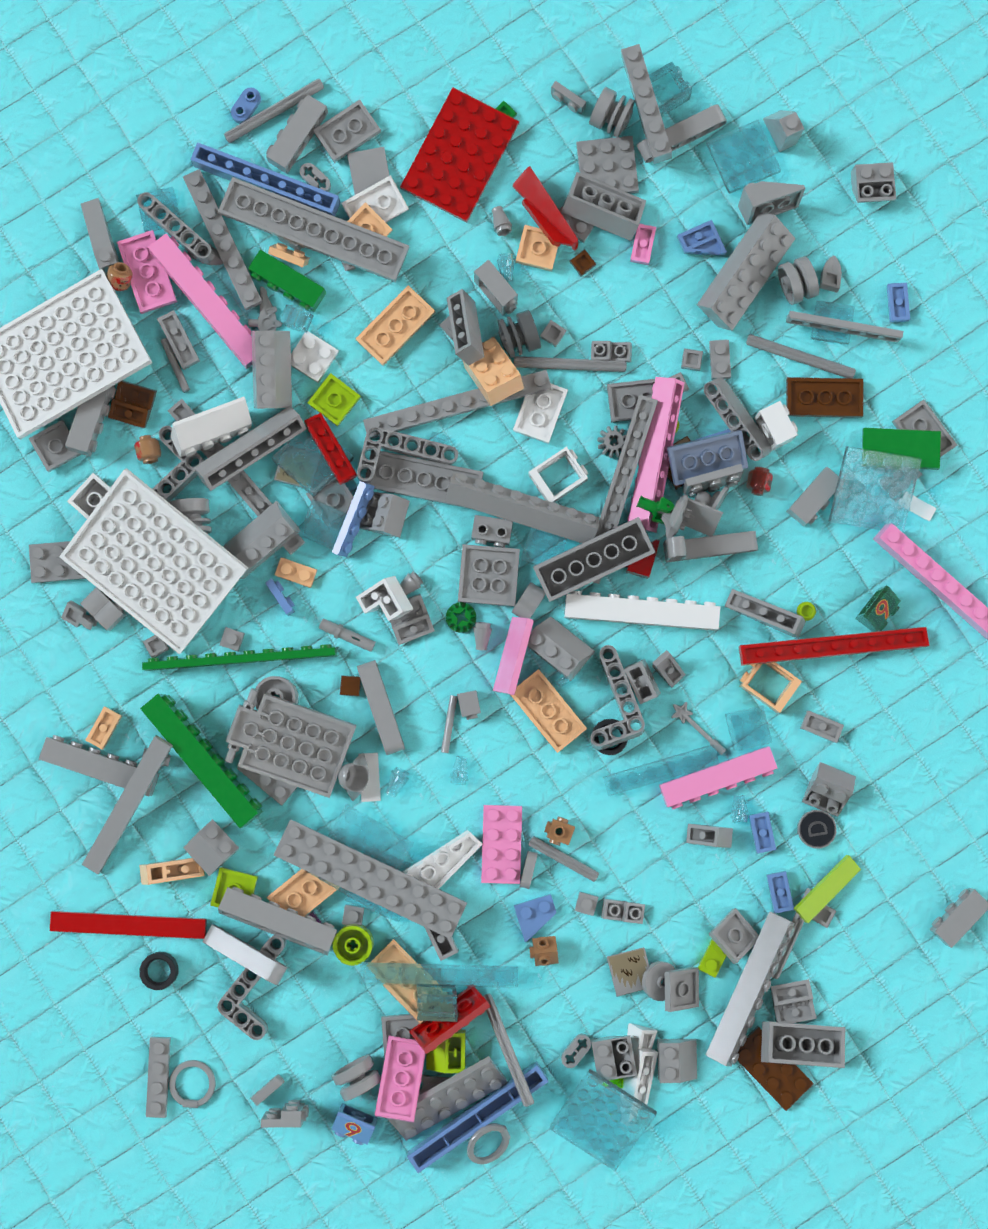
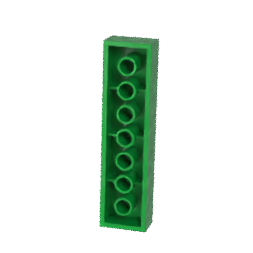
M159 693L140 708L141 711L166 741L173 745L172 748L239 828L246 827L263 812L261 809L263 807L256 798H251L248 794L250 792L248 787L236 780L237 774L231 768H226L224 765L225 760L220 754L216 755L211 750L213 748L212 744L207 739L201 738L199 735L201 732L196 725H191L187 721L189 718L182 709L179 710L175 707L176 701L170 695L167 696L166 694Z

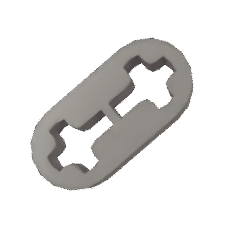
M305 163L301 166L300 175L307 184L319 188L317 182L319 180L321 183L326 182V188L321 187L320 189L327 192L331 190L330 180L316 166L311 163ZM306 169L308 171L312 169L313 178L309 174L306 175Z
M531 851L527 853L520 887L530 888L538 853Z
M578 1034L563 1051L561 1060L565 1067H575L589 1051L591 1040L588 1035ZM585 1038L587 1046H581L577 1050L576 1048L579 1046L578 1040H584ZM575 1051L576 1054L573 1056L575 1061L567 1063L566 1055L570 1056Z
M277 1074L250 1099L258 1106L285 1082L284 1079Z

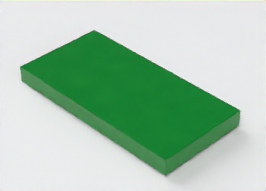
M863 428L861 466L939 470L941 431Z

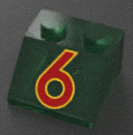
M886 585L878 588L855 619L872 632L882 631L888 624L887 618L890 615L893 616L900 608L897 606L900 603V599L889 586Z

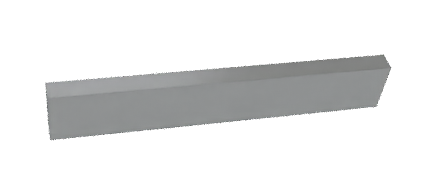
M790 311L786 318V322L790 324L896 343L903 338L904 332Z

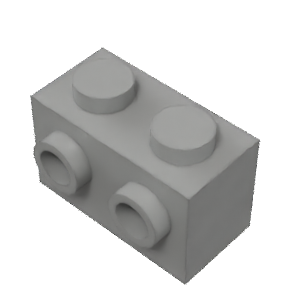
M475 515L471 538L475 540L476 544L486 545V542L494 543L495 547L505 548V545L510 544L513 522L505 519Z

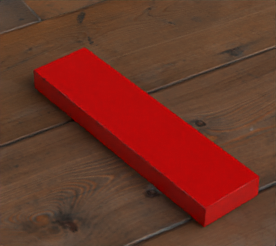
M320 412L304 420L305 426L339 485L356 478L357 474L322 413Z

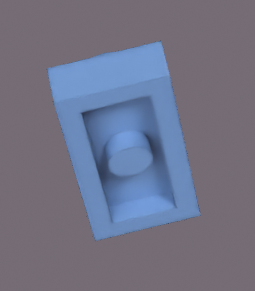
M907 282L887 284L890 323L908 322L910 320Z
M272 578L265 582L286 615L289 616L295 611L292 607L295 605L289 596L285 597L282 591L284 588L280 582H275Z
M769 812L748 815L756 853L776 850Z
M786 871L766 874L774 913L794 910Z

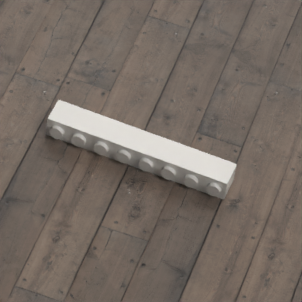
M572 591L570 594H566L564 618L717 631L719 630L720 606H715L716 603L704 602V605H697V601L685 600V603H677L676 599H666V602H661L655 597L639 600V596H628V599L620 598L618 594H609L608 597H601V593L590 592L589 595H582L581 591Z

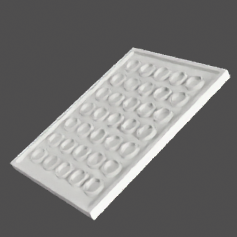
M103 269L98 270L0 328V404L17 438L20 440L153 363Z
M127 468L123 470L59 556L178 654L184 651L248 569L245 564Z

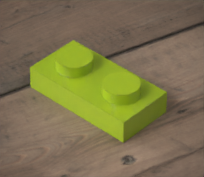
M711 939L697 968L716 978L726 955L713 939Z

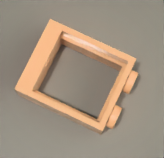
M776 662L765 663L790 681L776 702L772 703L748 685L762 664L751 665L753 668L750 672L746 671L741 677L740 681L742 683L740 687L776 713H780L802 681Z

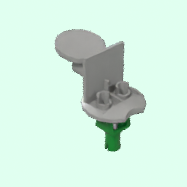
M725 486L722 491H717L712 498L709 493L704 491L698 492L695 500L688 498V495L685 494L676 502L675 507L671 501L664 497H661L660 501L655 502L641 495L636 507L651 512L653 522L665 524L666 539L674 537L679 529L684 531L685 526L712 537L723 514L718 509L724 501L729 487Z

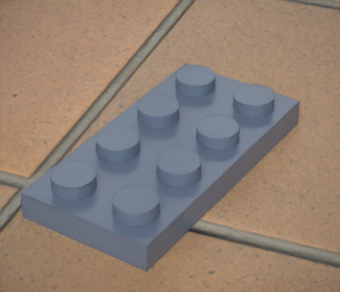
M742 430L667 447L674 485L684 484L685 479L739 464L742 465L743 469L748 468Z

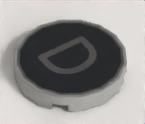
M811 810L806 812L799 820L797 833L805 845L811 848H823L834 840L836 824L829 813L822 810Z

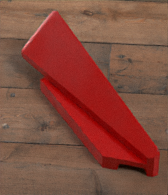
M530 166L527 167L512 186L524 198L522 205L553 246L560 247V244L571 246L573 250L578 249V238Z

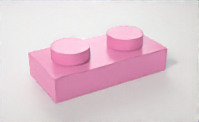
M639 224L635 234L630 262L649 265L656 227Z

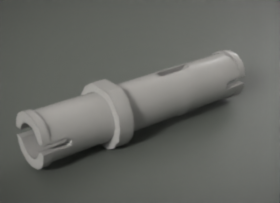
M324 618L319 626V629L334 635V638H341L372 652L376 643L369 638L344 628L342 624L338 625Z

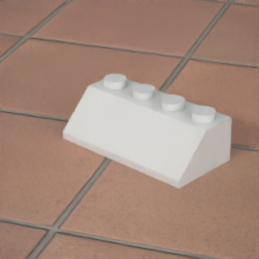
M245 397L172 423L171 439L179 456L189 457L198 450H208L214 444L219 442L226 443L232 437H242L251 430L252 422Z

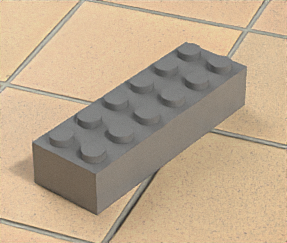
M759 213L697 303V306L717 327L731 331L735 328L796 239L776 215Z
M637 517L534 565L533 568L549 602L654 554L655 549L640 517Z

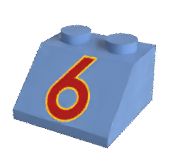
M342 1103L331 1130L335 1131L334 1133L340 1137L348 1136L352 1138V1141L356 1144L368 1145L378 1118Z

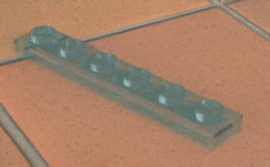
M709 745L603 776L607 795L612 796L717 765L719 760L715 746Z

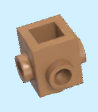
M558 816L557 820L552 818L551 822H547L544 832L547 833L546 837L550 838V843L558 846L561 843L569 845L575 826L568 824L569 820ZM557 828H562L561 834L555 833Z
M556 936L532 938L533 946L529 947L530 958L535 959V966L559 963Z

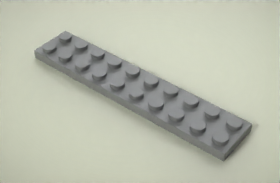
M232 177L218 213L393 282H396L410 248L407 244Z
M290 819L274 853V856L449 939L452 938L467 905V902L292 819Z

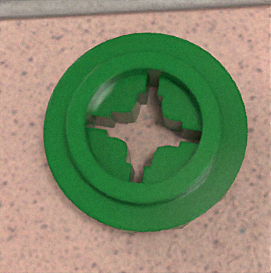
M458 602L447 610L446 622L453 631L464 633L475 625L476 612L468 603ZM465 610L464 617L469 621L462 620L457 625L458 618L454 613L461 614Z

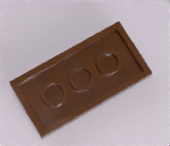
M787 377L786 407L789 411L788 416L862 418L863 379Z
M757 1026L747 1036L745 1044L740 1046L737 1061L787 1111L814 1083L794 1064L761 1062L762 1029Z

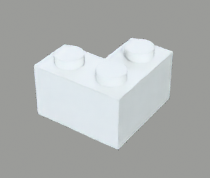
M396 576L384 578L356 596L365 614L381 608L388 621L399 619L413 610Z

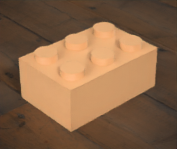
M495 337L482 343L484 351L482 359L469 366L463 361L466 371L490 406L524 389L521 374Z

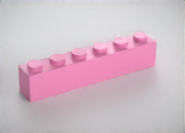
M766 746L659 784V788L666 807L676 809L683 806L682 802L688 800L690 803L701 800L700 796L708 794V796L718 794L721 788L726 787V790L735 788L738 782L744 781L745 784L756 780L755 776L761 774L763 777L774 774L773 770L778 768L770 746Z

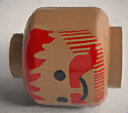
M122 262L110 265L107 278L115 291H124L130 287L133 275L130 267Z
M151 435L139 437L140 440L134 444L137 459L143 462V464L158 462V458L161 457L158 439L151 438Z

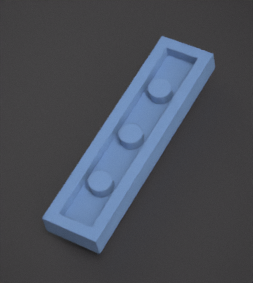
M362 481L359 482L332 553L347 557L351 552L353 540L359 532V525L366 514L369 500L373 497L375 486Z

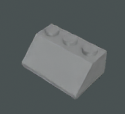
M549 617L532 630L527 645L528 648L570 681H572L595 652L552 617Z

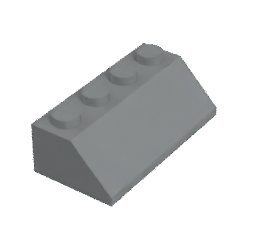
M576 172L562 213L631 241L640 224L646 200Z
M251 331L254 408L292 407L290 331Z
M275 501L223 547L248 567L247 571L240 578L244 579L301 530L280 503Z

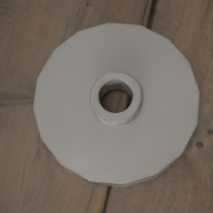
M657 961L652 963L647 971L645 970L642 986L644 992L651 999L656 1001L665 1000L664 971L676 970L671 964Z

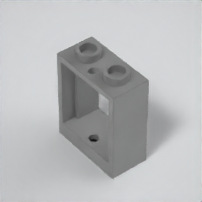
M487 260L474 271V282L502 316L506 313H512L517 308L518 294L490 260Z

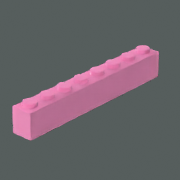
M164 234L148 247L149 252L246 369L252 365L251 330L246 324L243 326L238 321L240 317L234 310L230 311L226 306L228 303L222 295L218 296L214 292L216 290L214 285L210 281L206 282L202 277L204 274L198 266L194 267L190 263V256L185 251H180L178 248L179 243L173 236L170 238L167 234Z
M656 377L652 387V399H656L658 402L638 462L639 468L635 479L634 494L631 499V510L628 516V521L640 517L646 532L657 533L658 523L652 521L653 515L651 512L636 506L641 495L655 502L660 501L661 497L664 496L670 464L667 447L673 446L685 384L676 378Z
M892 523L884 525L873 540L983 637L988 639V607Z

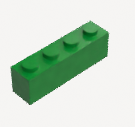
M259 250L248 268L253 279L261 282V280L266 282L268 288L275 292L279 290L284 293L283 297L291 302L293 299L299 302V306L306 311L310 309L315 312L326 295L325 288L262 250Z

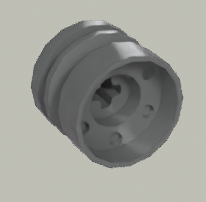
M529 310L517 313V323L515 324L510 316L507 317L508 326L505 325L503 319L498 320L499 337L510 359L515 357L514 348H516L519 356L522 355V345H525L529 352L541 348L538 331Z

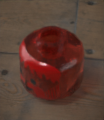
M755 467L749 471L746 486L752 491L751 494L763 496V493L771 490L773 475L769 472V469Z

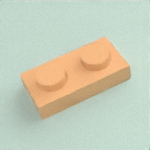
M282 243L269 247L268 254L300 267L308 265L310 257L305 256V253L302 251L287 249L288 246Z
M281 557L275 576L311 588L317 569Z
M104 706L85 741L104 750L122 715Z

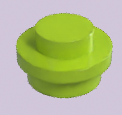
M802 602L798 605L796 613L802 616L805 621H809L814 618L816 608L810 602Z

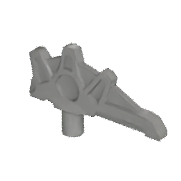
M261 286L260 297L263 303L260 304V315L258 319H249L248 326L258 327L259 331H276V328L282 326V322L276 320L275 313L277 308L272 306L266 289Z

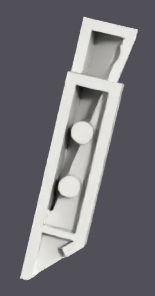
M629 1023L627 1035L631 1037L637 1076L623 1078L619 1120L626 1125H631L632 1118L637 1113L642 1114L647 1109L658 1052L652 1049L657 1030Z

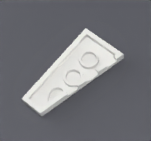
M467 830L403 872L439 889L483 844Z

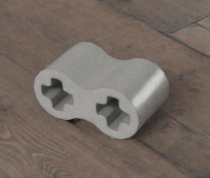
M530 582L512 610V613L518 617L530 619L546 595L544 590Z

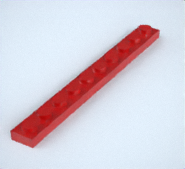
M920 627L740 645L739 654L741 666L922 648L929 646L927 628Z

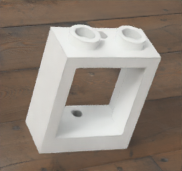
M567 446L528 472L529 477L546 501L556 502L588 480V471L583 465L580 466L576 461L578 459L577 455L572 449L569 450ZM565 456L580 479L554 496L539 473Z

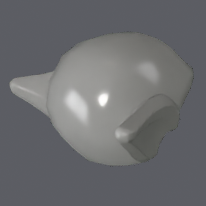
M361 753L352 763L345 764L338 774L339 784L347 790L352 801L362 793L369 780V770L364 753Z

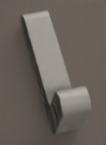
M171 426L162 427L159 431V438L181 462L153 488L167 502H170L198 475L194 467H191L192 460L199 459V464L204 461L197 452L189 457L179 456L172 439L165 440L166 433L172 430ZM180 472H185V478L180 481L177 480V475ZM171 485V491L168 494H164V487Z
M372 427L366 433L357 477L359 481L365 483L373 480L381 449L447 465H452L456 462L458 451L450 445L379 427ZM376 432L380 435V439L372 441L369 437L370 434ZM396 437L399 443L396 446H391L388 443V439ZM415 442L417 449L411 451L407 448V444ZM429 446L434 447L436 453L432 456L428 455L425 451ZM373 451L376 457L368 460L365 457V453ZM446 451L453 452L454 459L447 460L444 457V453ZM363 469H368L371 472V476L367 479L362 478L360 472Z
M756 531L692 539L677 536L667 538L663 543L666 562L758 551Z
M611 645L601 648L600 662L623 720L593 731L590 737L591 745L596 750H603L639 737L643 734L645 728L642 714L618 653ZM606 652H610L614 656L611 659H605L603 655ZM618 670L621 674L618 677H613L610 675V672ZM624 687L627 689V693L620 695L617 693V689ZM626 705H632L634 710L628 713L623 708ZM635 722L639 723L641 725V728L639 730H633L630 727L631 724ZM615 729H620L623 735L615 737L612 732ZM602 736L605 741L602 744H597L594 738Z
M273 935L260 951L276 959L285 948L287 941L284 938ZM275 938L279 939L282 943L281 948H275L272 945V940ZM245 968L220 999L217 1008L225 1018L251 1039L260 1040L268 1031L267 1023L244 1005L242 1001L261 977L257 975L256 979H251L248 976V969ZM236 985H242L244 987V994H238L236 992ZM225 1000L230 1001L232 1009H225L223 1002ZM239 1013H245L247 1015L246 1022H242L239 1020ZM255 1025L261 1026L262 1034H256L253 1027Z

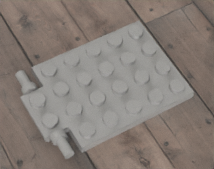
M251 688L247 700L244 701L243 705L239 704L226 738V742L229 743V750L225 761L232 763L236 751H239L240 747L244 749L238 767L330 798L356 725L267 693L263 694L257 711L254 709L256 705L254 702L258 690Z

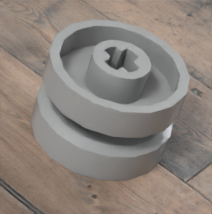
M806 256L795 259L793 264L787 262L778 266L780 285L791 305L802 302L803 297L810 299L819 295L818 279L810 260Z
M267 677L255 688L258 690L254 702L257 710L264 693L273 696L277 694L280 695L281 699L298 704L299 694L296 686L290 680L283 677Z
M369 1054L348 1063L332 1074L331 1077L335 1085H344L340 1090L344 1101L364 1094L381 1082V1075L378 1070L369 1071L374 1064Z

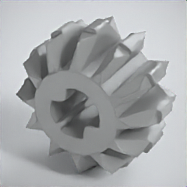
M608 426L606 428L607 433L602 430L600 432L602 437L597 438V441L602 443L598 445V449L605 448L602 452L603 455L610 452L609 458L613 457V453H615L617 458L620 457V452L626 435L622 436L625 431L624 429L617 432L618 426H614L613 431ZM610 438L612 440L613 438L617 440L616 446L615 444L613 446L609 444L611 441Z

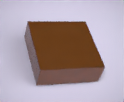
M585 249L570 260V264L581 277L596 266V263Z
M341 676L340 695L360 696L361 678Z

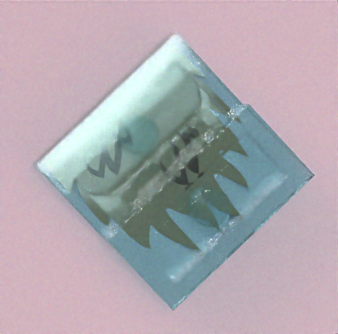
M417 985V1021L457 1022V992L455 986Z

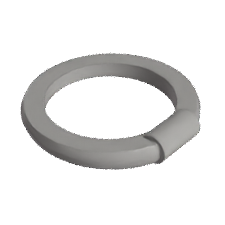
M188 1060L179 1064L173 1070L169 1081V1089L174 1100L183 1107L198 1108L205 1104L212 1097L216 1086L213 1071L208 1065L197 1060ZM198 1067L207 1074L209 1089L203 1098L199 1100L184 1099L177 1092L176 1078L184 1068Z
M493 1123L476 1131L467 1146L469 1159L477 1164H487L498 1159L507 1149L510 1140V1134L506 1126ZM491 1131L500 1132L502 1142L495 1152L486 1157L474 1155V1146L481 1136Z

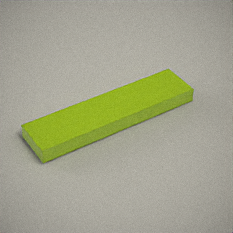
M846 855L793 909L805 923H809L861 870L850 855Z

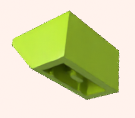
M466 1029L458 1030L451 1038L446 1039L435 1050L426 1054L427 1070L441 1073H460L465 1070Z

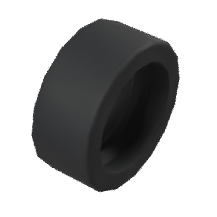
M604 719L596 724L593 731L619 721ZM595 737V743L600 744L599 737ZM628 741L622 742L614 748L598 751L605 755H616L623 751Z
M155 952L147 956L142 961L139 969L141 981L147 988L152 990H163L169 987L178 976L176 959L166 952ZM161 959L169 964L170 975L166 981L155 982L149 977L148 967L152 961Z

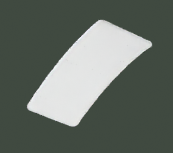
M907 491L904 492L899 501L901 506L928 521L931 520L936 511L935 507Z

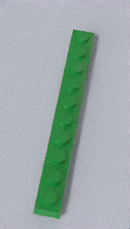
M331 644L320 645V649H313L312 646H302L301 650L293 651V647L282 648V652H274V649H263V653L255 654V650L243 651V655H236V652H225L224 656L218 657L217 653L205 654V658H198L197 655H186V659L179 660L178 656L167 657L166 661H159V658H148V662H142V670L152 671L337 656V649L335 647L332 648Z

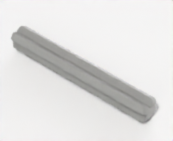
M535 836L529 841V846L589 880L595 882L598 878L599 873Z

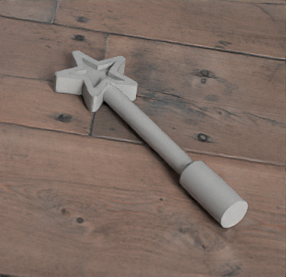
M687 702L681 707L673 704L676 712L671 716L672 719L679 717L683 724L686 719L710 742V745L720 755L726 751L718 741L712 739L689 717L693 713L687 710Z

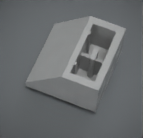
M893 162L854 166L851 171L852 191L857 203L896 200Z
M374 492L373 497L369 500L366 514L362 518L359 528L400 538L410 501L394 494Z
M819 762L811 776L802 802L838 817L853 794L856 776Z
M630 1035L591 1039L598 1082L637 1076Z

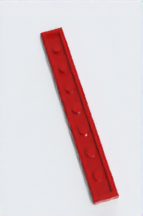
M51 911L49 931L204 939L206 936L207 919Z

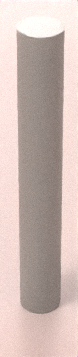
M164 338L161 340V344L183 393H185L190 388L168 339Z
M450 695L441 748L443 753H449L458 696Z

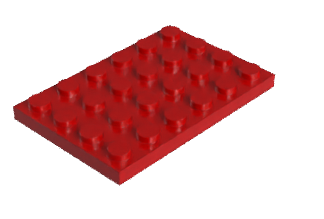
M452 87L400 188L467 223L514 135L519 121Z

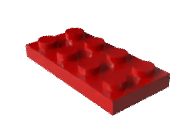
M473 985L451 1000L452 1009L454 1008L453 1017L455 1016L456 1021L423 1020L421 1024H418L409 1031L426 1054L435 1050L438 1045L451 1038L454 1033L467 1026L473 1019L482 1015L491 1007Z

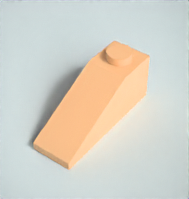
M193 858L139 865L142 885L205 876L204 870Z

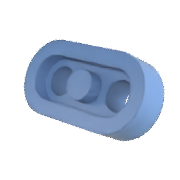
M245 89L231 109V115L235 122L241 124L253 115L261 102V96L257 89ZM250 94L254 95L252 99L248 98ZM243 110V113L238 114L237 111Z

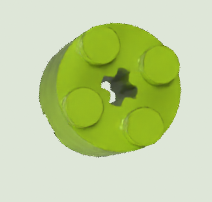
M346 925L336 934L333 940V951L343 964L350 966L358 965L364 962L371 954L374 945L373 936L370 930L363 925ZM352 940H355V943L358 944L355 949H352V945L349 944Z

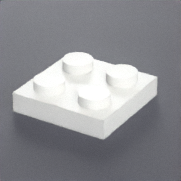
M306 330L291 353V366L319 383L339 353V350Z

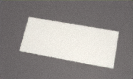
M365 753L369 780L366 788L361 793V801H381L378 753Z

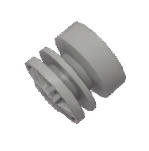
M605 87L593 109L589 124L601 129L605 123H608L607 133L609 134L615 126L614 136L618 138L623 130L626 129L631 119L635 100L630 98L625 106V95L617 102L615 101L617 92Z
M186 498L169 502L205 533L209 534L212 532L210 526H202L211 523L210 519L202 518V515L210 512L208 499Z

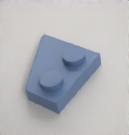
M712 220L677 235L684 254L726 255L727 253Z
M551 894L514 905L525 942L556 914Z

